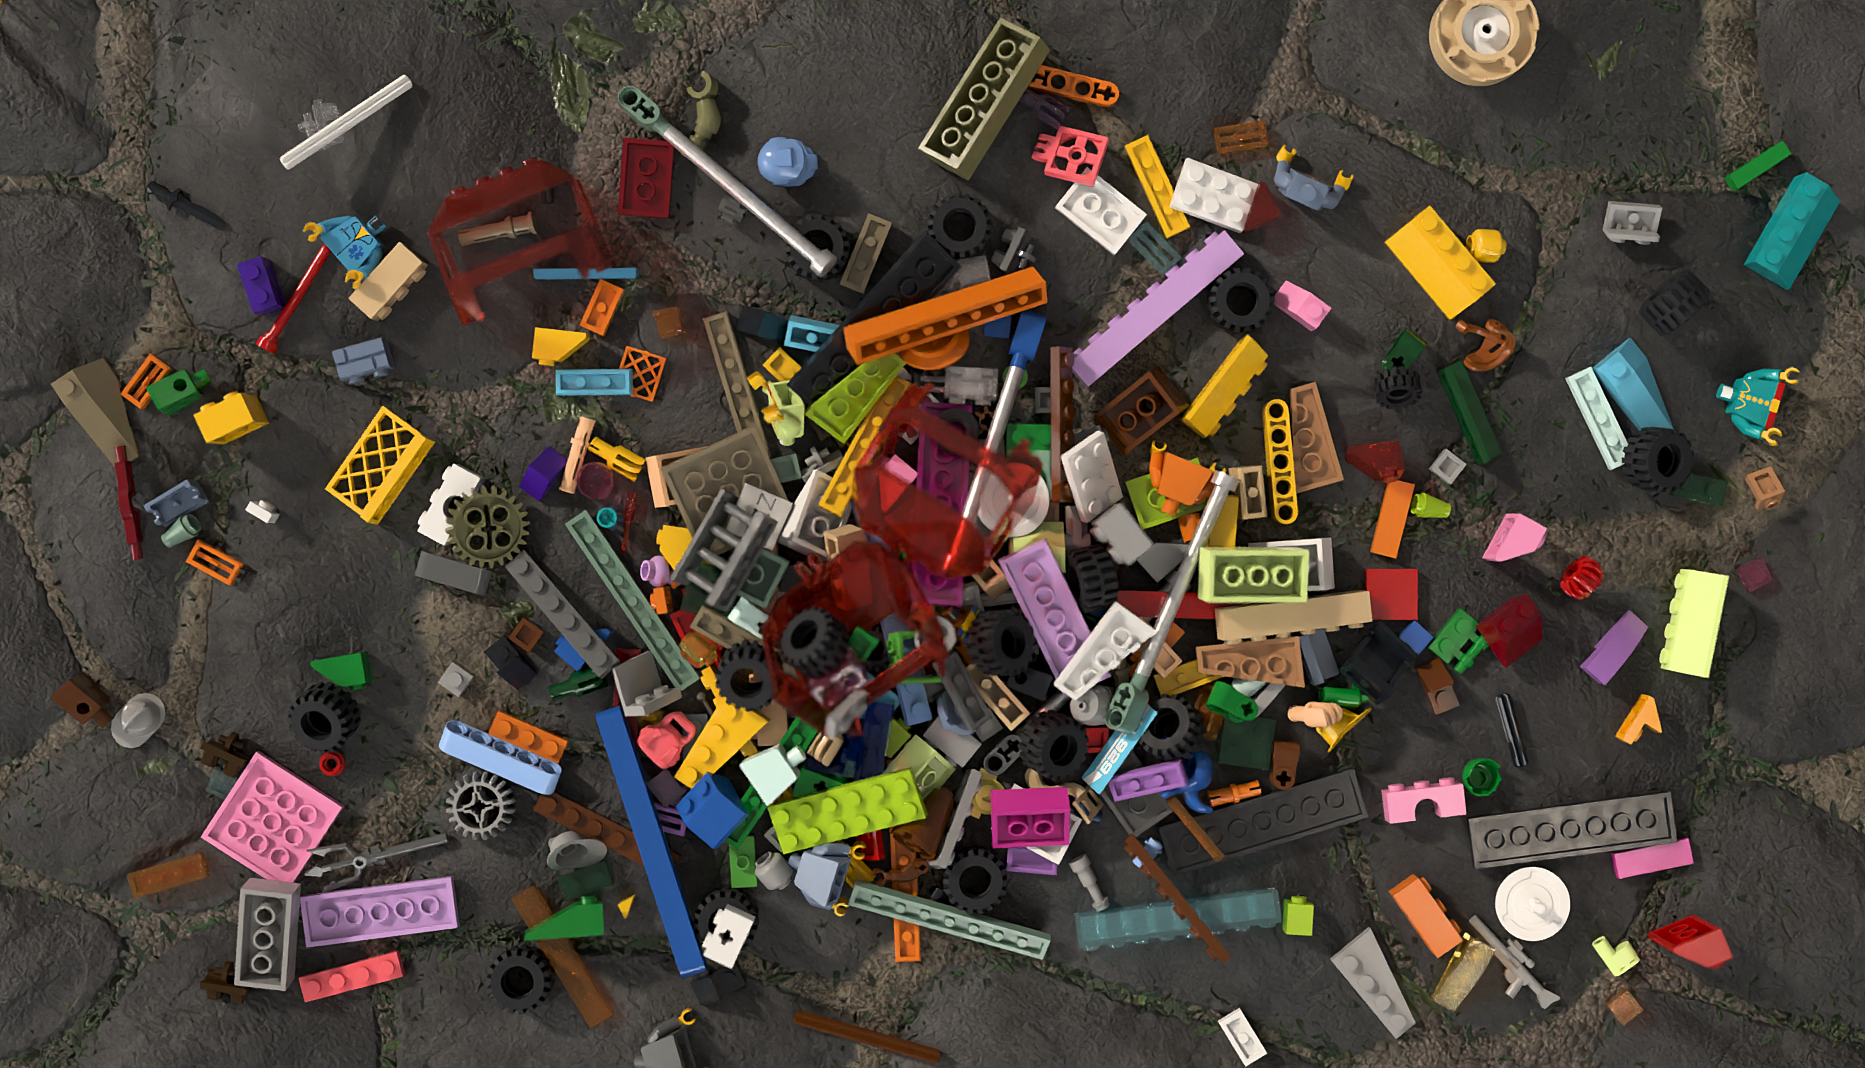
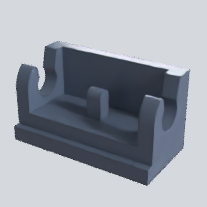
M187 479L143 506L147 512H152L155 515V524L168 527L175 523L181 515L186 516L210 501L197 480Z

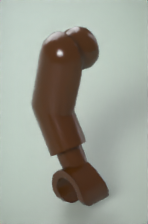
M917 858L902 869L884 872L879 868H875L871 874L873 876L877 873L882 874L880 880L874 881L878 886L884 885L886 881L891 883L911 882L921 874H925L929 869V865L923 858Z

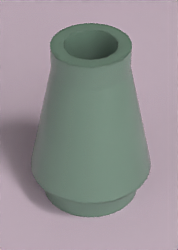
M192 514L181 515L169 530L161 536V539L167 547L172 548L176 544L198 536L201 524Z

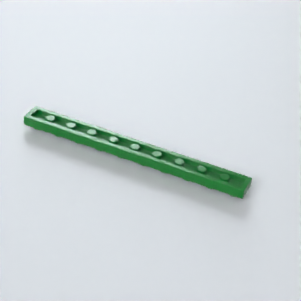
M859 625L851 635V641L848 643L850 646L849 651L845 653L844 661H841L839 663L840 666L837 669H833L831 674L828 676L824 675L779 742L787 752L796 746H799L803 752L806 750L879 642L878 638ZM752 784L741 799L748 816L724 840L737 850L767 808V805Z

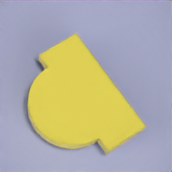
M982 767L980 768V772H982L980 778L982 786L979 792L973 796L971 802L973 803V809L970 814L978 819L981 813L991 815L990 790H1005L996 781L998 775H990Z

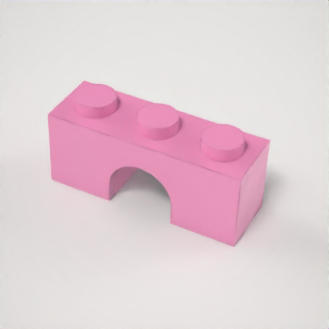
M1454 778L1439 779V783L1429 784V781H1416L1414 786L1404 787V784L1388 785L1389 789L1381 790L1385 820L1390 824L1416 821L1415 807L1423 799H1431L1433 801L1435 814L1439 817L1466 815L1463 784L1455 781Z

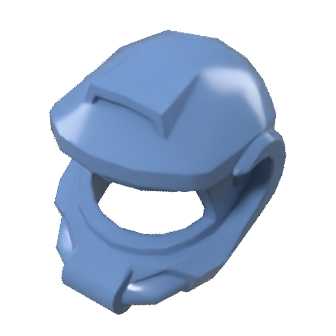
M785 137L771 138L761 148L758 155V168L760 174L772 182L774 187L800 186L818 170L817 154H814L811 148L804 146L801 141L786 139Z

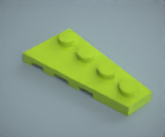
M895 353L865 362L804 411V414L844 444L906 363Z

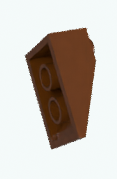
M1157 366L1093 415V417L1103 429L1107 430L1109 438L1122 455L1125 456L1187 409L1189 405L1161 368Z

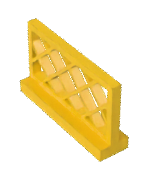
M382 406L325 490L361 515L360 517L366 522L378 525L435 441L422 434L385 406ZM385 415L392 418V430H381V421ZM409 431L415 435L409 444L401 446L399 432ZM394 434L396 447L384 449L382 436ZM377 437L379 450L367 452V441L369 438ZM396 451L397 462L392 466H387L385 453ZM379 454L381 468L370 470L368 456ZM363 458L364 471L353 473V461ZM382 472L383 482L380 486L372 487L370 474ZM365 475L367 489L355 491L354 477ZM348 478L350 492L340 493L335 487L340 480ZM368 493L369 502L364 509L357 505V494Z

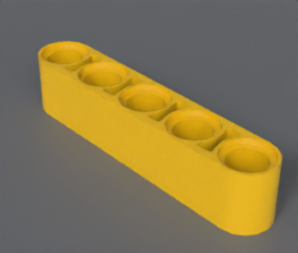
M1275 399L1267 402L1262 408L1270 508L1275 522L1290 524L1298 516L1289 409L1284 401ZM1272 404L1278 405L1281 409V415L1278 418H1273L1269 413V408ZM1275 429L1283 433V440L1280 444L1272 440L1271 436ZM1277 455L1285 458L1286 464L1282 469H1278L1274 465V459ZM1280 480L1285 481L1288 485V490L1283 495L1278 493L1276 485ZM1284 505L1290 509V516L1286 520L1281 519L1278 514L1280 507Z

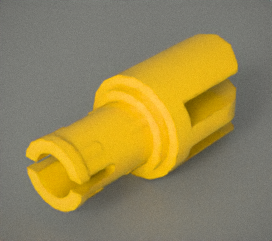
M597 436L592 440L590 444L593 447L590 445L588 449L590 452L607 460V466L631 481L635 482L637 480V473H640L642 464L645 463L646 459L622 445L613 447Z

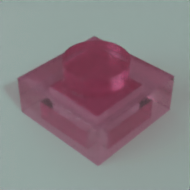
M1757 558L1736 568L1747 592H1751L1773 581L1763 558Z

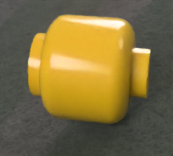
M1477 229L1472 235L1467 237L1466 249L1477 262L1495 263L1499 260L1501 254L1503 255L1506 251V240L1502 239L1501 233L1497 230Z

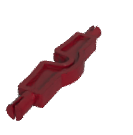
M126 445L116 446L114 448L117 463H114L118 484V503L124 522L127 545H130L132 560L143 559L141 549L143 538L139 510L132 504V498L136 495L131 462L127 461Z

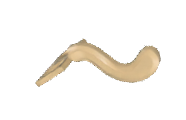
M1030 767L1025 773V781L1029 788L1067 787L1068 795L1076 798L1072 804L1087 824L1093 820L1104 805L1089 785L1083 788L1081 785L1072 782L1048 786L1042 780L1041 774ZM1088 792L1091 794V796H1092V797L1094 798V800L1096 801L1097 806H1094V804H1093V803L1091 802V800L1088 798V796H1087V793H1088ZM1080 802H1082L1086 809L1089 811V816H1087L1080 807Z

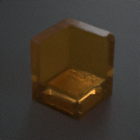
M678 306L652 311L653 317L656 319L660 339L686 334L681 309Z

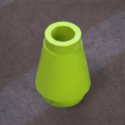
M1422 492L1413 496L1410 511L1416 517L1447 518L1451 511V504Z

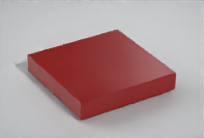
M1365 569V591H1369L1372 620H1418V569Z

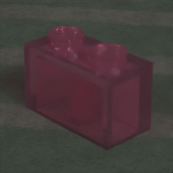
M851 648L845 653L846 657L844 661L839 663L840 666L837 669L831 670V674L828 676L824 674L820 679L816 677L809 679L811 694L826 710L868 682L866 665Z

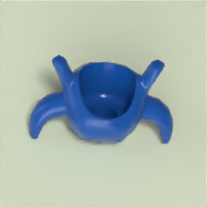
M1206 729V733L1202 734V736H1210L1213 734V731ZM1165 734L1162 739H1167L1170 736ZM1200 749L1198 753L1196 751L1192 753L1193 758L1190 760L1184 758V763H1182L1189 782L1188 785L1162 791L1161 796L1165 799L1182 793L1185 803L1189 808L1199 813H1210L1213 809L1200 801L1198 792L1205 789L1211 783L1214 770L1211 757L1207 752Z

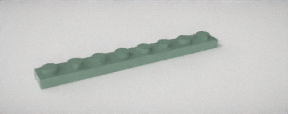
M588 510L583 511L565 523L675 688H680L681 692L700 679V675L656 610L652 609L651 603Z
M857 879L848 901V905L1041 960H1043L1051 941V934L974 912L970 914L967 913V910L962 909L961 911L953 906Z

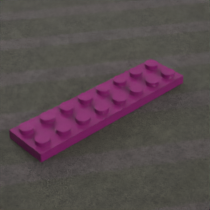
M921 402L909 604L944 607L956 606L958 608L962 606L963 575L942 569L940 563L943 554L950 552L968 496L970 450L960 455H952L942 451L934 441L933 426L937 417L942 412L952 408H960L972 414V405ZM953 422L946 427V434L951 440L959 441L965 437L966 430L962 424Z

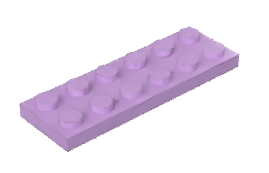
M1045 538L999 559V564L1025 617L1029 620V625L1033 627V634L1055 679H1057L1089 637L1091 631ZM1110 671L1104 674L1100 681L1111 677Z
M453 876L310 894L300 897L306 948L444 930L460 926Z

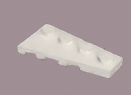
M1115 601L1053 684L1068 696L1077 700L1100 681L1104 674L1110 669L1113 670L1117 667L1121 660L1131 652H1135L1145 640L1153 637L1158 632Z

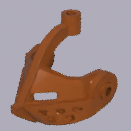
M1489 319L1485 326L1488 330L1476 325L1466 324L1463 320L1456 324L1455 328L1462 334L1473 332L1485 337L1481 348L1475 353L1468 354L1464 359L1463 363L1473 371L1491 370L1501 365L1514 352L1516 345L1515 336L1504 324L1497 320ZM1497 344H1501V345H1502L1499 349H1497V350L1494 351L1493 353L1490 352V350H1491L1493 347H1495Z

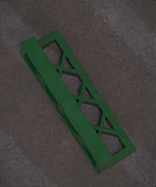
M1462 360L1436 371L1476 464L1491 461V458L1501 455L1500 447Z

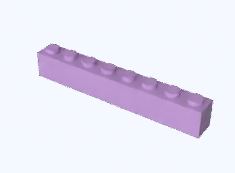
M1225 230L1219 235L1216 231L1204 241L1206 246L1201 251L1195 248L1185 257L1187 263L1181 268L1175 265L1165 274L1168 279L1161 285L1157 281L1148 288L1146 292L1149 295L1142 301L1137 298L1126 308L1129 312L1121 318L1118 314L1107 323L1110 328L1102 334L1098 331L1088 340L1090 345L1085 350L1079 347L1072 353L1074 355L1072 372L1086 388L1244 254Z

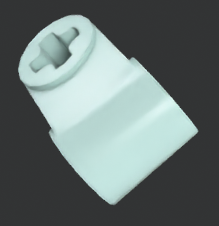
M743 597L739 599L728 616V619L748 630L758 638L769 639L777 634V621L762 611L756 604ZM769 621V628L772 629L771 632L762 633L760 623Z

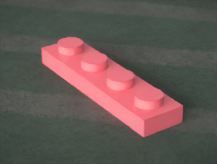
M397 950L299 977L304 1001L309 1002L400 978L405 975L400 952Z

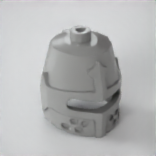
M1094 685L1077 700L1072 698L1070 709L1073 718L1082 725H1105V716L1115 694L1114 687Z

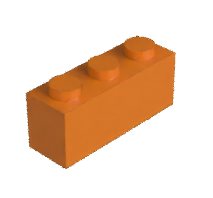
M1412 874L1389 890V893L1432 954L1439 958L1463 941L1458 934L1461 932V929L1453 919H1447L1444 914L1447 911L1445 906L1438 898L1434 900L1429 892L1432 888L1424 877L1419 879Z

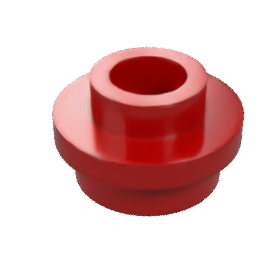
M338 751L324 753L319 761L321 771L328 776L339 775L343 772L346 765L344 756ZM330 759L337 761L335 768L330 766Z

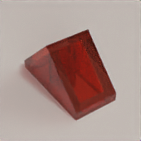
M1261 181L1258 184L1243 231L1241 232L1242 234L1246 235L1282 216L1265 182Z

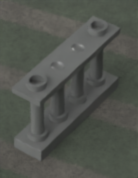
M721 489L714 498L712 506L683 557L676 565L670 579L687 587L690 582H693L710 593L706 603L727 612L778 521L757 511L755 516L750 515L735 505L739 497ZM729 514L749 526L742 539L722 528ZM716 536L736 548L729 562L709 550ZM703 559L723 571L716 585L696 573Z

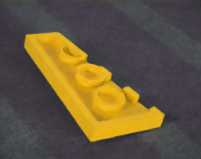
M723 697L674 778L692 789L707 772L715 773L771 719L752 708L751 712L745 711L743 707L740 710L735 709L736 705L732 703L729 706L725 702L727 698Z

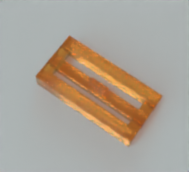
M1265 120L1213 129L1217 154L1268 146ZM1259 128L1258 132L1220 137L1221 133ZM1257 137L1261 139L1260 142L1221 147V143Z

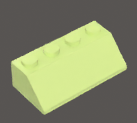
M1681 569L1680 573L1677 574L1674 584L1675 588H1677L1676 594L1669 608L1670 613H1672L1670 623L1666 625L1664 633L1665 638H1667L1665 648L1661 650L1659 658L1660 663H1662V669L1709 678L1729 576Z

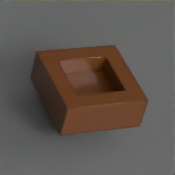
M523 617L509 636V639L530 653L545 631L526 617Z

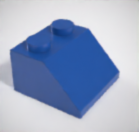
M707 772L676 805L684 824L712 849H717L748 816L729 778Z

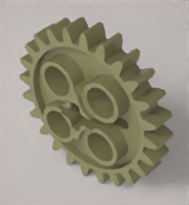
M484 485L481 486V492L479 493L472 487L471 496L463 492L462 497L464 501L454 500L457 509H448L453 518L445 519L446 523L452 525V527L446 528L445 532L446 534L453 535L447 539L449 544L456 543L452 548L453 552L461 551L459 555L461 560L469 556L468 563L470 565H473L478 560L480 568L484 566L485 562H488L489 566L493 568L494 561L496 560L502 566L504 565V557L512 561L511 552L514 551L519 554L521 552L517 545H526L525 540L521 538L522 535H529V531L523 527L529 525L530 522L527 519H522L528 513L526 510H519L523 505L522 502L517 501L513 503L516 496L512 493L506 497L507 491L505 488L497 493L495 485H492L490 492H487ZM484 505H488V520L492 525L489 527L491 548H487V533L482 528L486 526ZM496 508H505L504 516L501 518L493 517V512ZM472 510L480 512L478 519L475 521L467 520V515ZM501 532L508 534L506 541L502 543L495 542L497 534ZM475 535L482 536V541L479 545L472 546L469 544L471 537Z

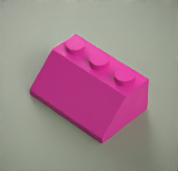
M1067 787L990 790L993 848L1069 845L1070 806Z

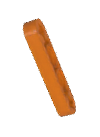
M1043 65L1038 69L1037 76L1044 78L1045 72L1050 73L1046 86H1042L1044 80L1035 79V82H1030L1028 85L1030 89L1102 107L1113 106L1119 97L1118 87L1111 82ZM1054 76H1061L1065 80V86L1061 89H1055L1051 85V79ZM1079 82H1086L1090 87V91L1086 95H1080L1076 92L1075 86ZM1094 85L1099 86L1097 91L1105 92L1106 88L1111 89V94L1114 97H1110L1108 101H1105L1104 95L1096 93V99L1091 98L1094 92Z

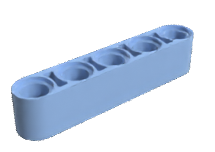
M455 720L446 723L439 743V748L449 755L545 795L554 792L562 771L559 764Z

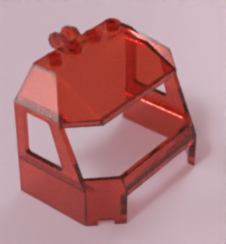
M536 157L521 162L523 167L513 170L511 166L498 171L499 177L485 176L475 180L474 187L466 189L463 185L450 190L451 196L444 199L427 233L446 288L462 326L484 318L472 288L564 251L570 250L582 279L589 277L588 271L594 268L599 273L615 266L578 174L546 160L537 161ZM570 181L585 222L584 226L463 274L459 273L442 234L443 231ZM445 258H446V260H447V262H448V265H449V267H450V269H451V272H452V274H453V276H454L453 278H452V276H451V274H450V271H449V269H448V266H447V263H446V261H445Z
M926 384L924 388H919L918 385H909L889 411L854 468L851 494L858 525L865 533L875 535L883 540L888 547L892 548L890 558L896 560L901 552L905 553L906 557L903 566L906 568L911 567L913 562H919L926 566L934 575H941L946 579L983 573L1034 502L1043 462L1038 455H1031L1027 449L1030 444L1025 437H1023L1008 459L1000 456L919 408L933 389L934 384ZM909 425L994 474L1012 496L1009 506L988 540H986L970 518L880 465L888 454H894L897 442L909 428ZM881 443L879 455L871 465H866ZM1007 524L1005 531L1002 533V535L999 537V539H998L997 542L995 543L996 539L998 538V536H999L1000 533L1002 532L1003 528H1004L1005 525Z
M855 541L825 564L815 554L811 553L808 555V563L816 571L811 573L808 567L801 562L795 565L797 574L804 580L776 600L761 631L775 702L826 738H830L825 735L828 716L849 696L820 698L811 679L807 676L805 677L794 668L800 681L799 684L778 668L774 644L779 648L782 647L779 643L780 639L783 638V631L788 627L787 624L794 619L796 614H801L804 609L808 608L810 610L812 607L824 608L848 628V635L850 637L858 625L868 631L894 613L895 617L927 640L862 687L867 692L865 702L867 706L934 658L939 675L943 678L945 676L944 666L949 651L941 624L916 579L913 569L879 543ZM856 717L844 733L852 732V736H862L863 731L860 719Z

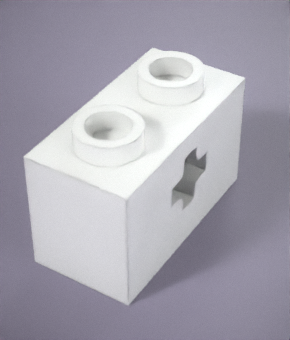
M727 904L725 910L719 909L713 921L717 927L713 934L708 932L702 945L706 948L703 956L732 969L755 916ZM726 930L732 931L731 937L728 940L723 939Z

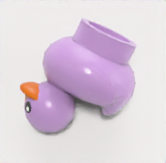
M658 555L650 560L643 561L640 569L642 580L649 581L655 587H663L668 583L675 589L681 585L670 579L674 570L669 571V564L664 556Z

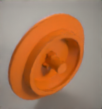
M966 329L897 353L905 363L912 367L923 370L941 369L954 364L965 354L969 346V333Z

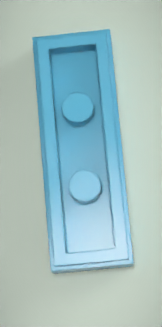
M556 370V395H633V370Z

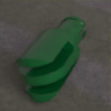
M591 667L571 673L568 680L548 686V690L552 700L557 701L573 694L581 697L608 687V682L605 676L602 679L599 678Z

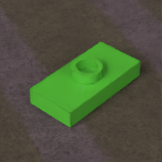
M748 835L738 850L729 844L732 888L758 886L757 876L755 875V835Z

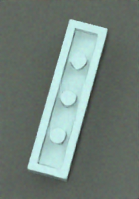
M1588 367L1565 378L1608 469L1612 470L1623 465L1622 457L1625 456L1623 449L1628 446V443L1592 368Z

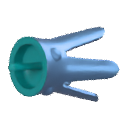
M617 505L599 510L597 521L601 527L616 531L615 525L617 522L625 520L624 515L616 514Z

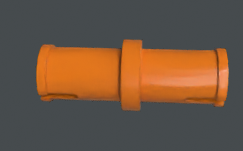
M1258 780L1239 785L1232 783L1226 788L1207 791L1208 798L1219 797L1210 800V806L1214 807L1229 802L1237 804L1240 800L1261 796V789L1250 791V789L1260 786Z

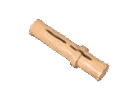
M579 417L575 437L571 438L570 441L573 444L559 490L575 494L587 448L591 445L589 440L594 423L596 422L593 419Z

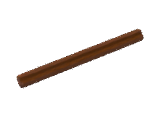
M797 1010L794 1017V1024L933 1064H938L941 1051L936 1048L802 1010Z

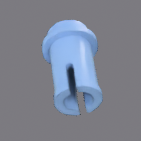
M1153 837L1145 840L1146 845L1143 848L1154 860L1158 853H1162L1163 845ZM1137 857L1133 859V863L1140 868L1142 863Z

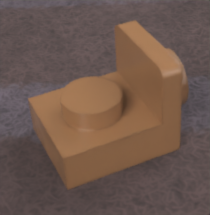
M1771 466L1746 476L1745 480L1757 500L1755 504L1757 511L1764 508L1770 510L1780 505L1785 490Z

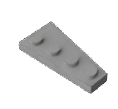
M1370 927L1330 958L1396 1039L1416 1023Z

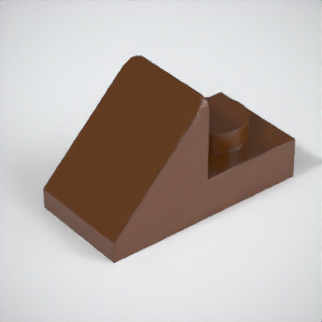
M1440 658L1415 667L1435 715L1460 706L1452 688L1454 681Z

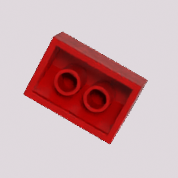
M1694 914L1647 933L1649 939L1671 952L1708 968L1721 967L1726 963V960L1733 958L1721 928Z

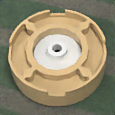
M1443 0L1434 12L1429 29V42L1434 59L1448 76L1463 84L1489 86L1499 83L1519 70L1534 52L1537 31L1539 30L1537 12L1531 0Z

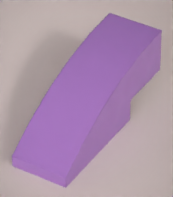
M1627 610L1595 645V651L1580 667L1598 684L1606 685L1633 652L1648 626L1634 613Z

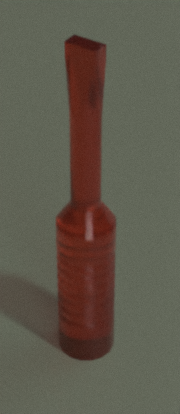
M627 491L624 511L625 530L621 552L627 553L630 524L634 520L637 492Z

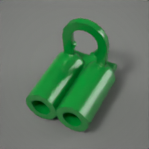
M1353 683L1352 689L1323 687V689H1320L1318 702L1335 703L1341 708L1352 710L1359 707L1362 703H1368L1367 700L1369 699L1366 695H1362L1361 690Z

